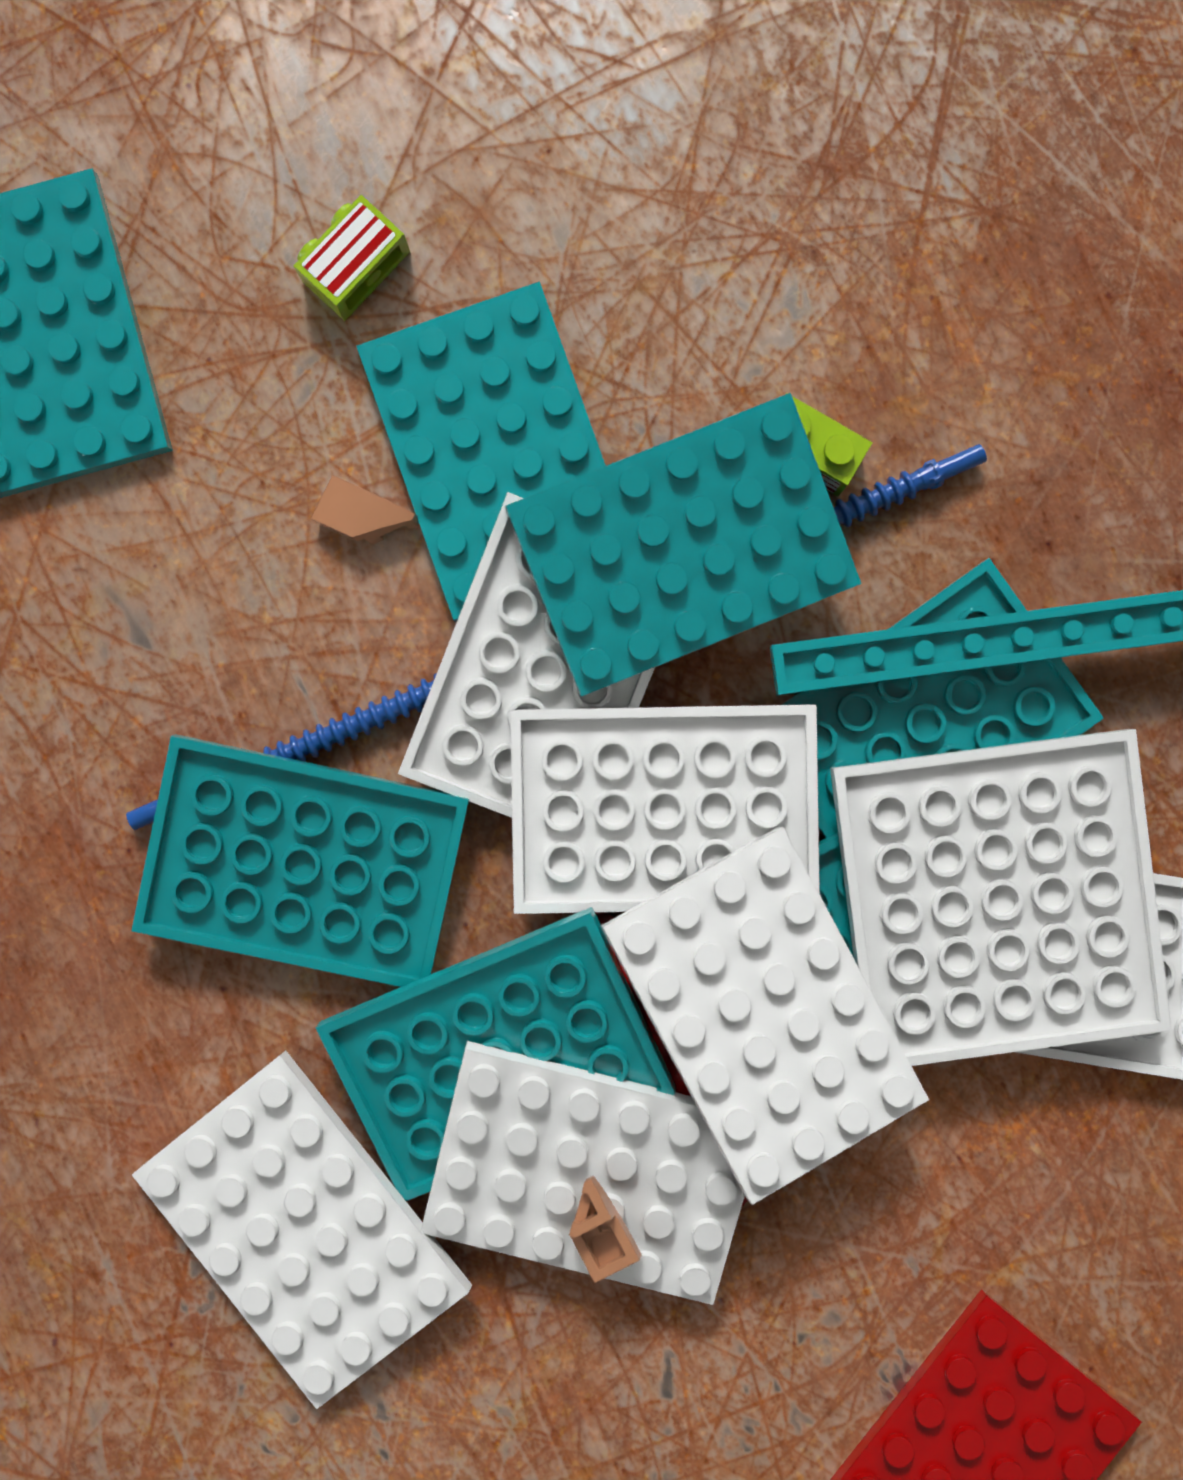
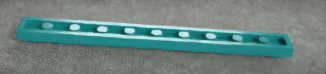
M1183 590L771 645L770 654L776 696L1183 642Z

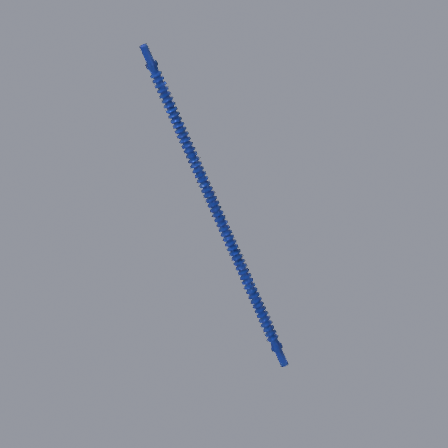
M978 444L938 462L932 459L925 462L923 467L911 474L902 471L898 480L892 476L888 477L887 484L884 486L882 483L876 482L873 491L863 488L861 496L858 497L851 493L848 496L847 502L837 499L833 508L839 524L850 527L852 519L856 518L859 522H862L865 519L866 513L876 516L880 507L888 511L891 507V502L901 505L905 496L913 500L920 490L936 489L942 486L944 480L987 462L985 450ZM421 679V686L417 688L409 684L406 693L395 690V697L392 699L382 696V702L377 705L370 701L368 703L369 708L366 710L356 707L353 716L343 713L342 720L338 722L334 718H330L329 726L323 727L321 724H317L315 732L311 733L305 729L303 730V737L298 739L295 735H291L288 744L278 741L276 749L272 750L266 746L263 749V753L306 762V756L309 754L317 758L319 750L323 748L327 752H331L334 743L344 746L345 739L348 737L356 741L360 732L364 731L366 735H370L373 726L383 729L385 721L390 720L391 723L396 724L399 715L403 714L405 718H409L410 711L413 709L422 712L423 705L426 703L434 680L427 682L426 679ZM158 799L126 813L128 823L133 830L153 823Z

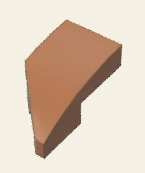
M333 475L311 517L313 521L321 526L356 541L365 539L372 545L383 541V535L405 525L408 528H412L419 523L418 515Z
M594 1175L587 1178L583 1185L581 1199L569 1236L594 1283L640 1261L642 1253Z

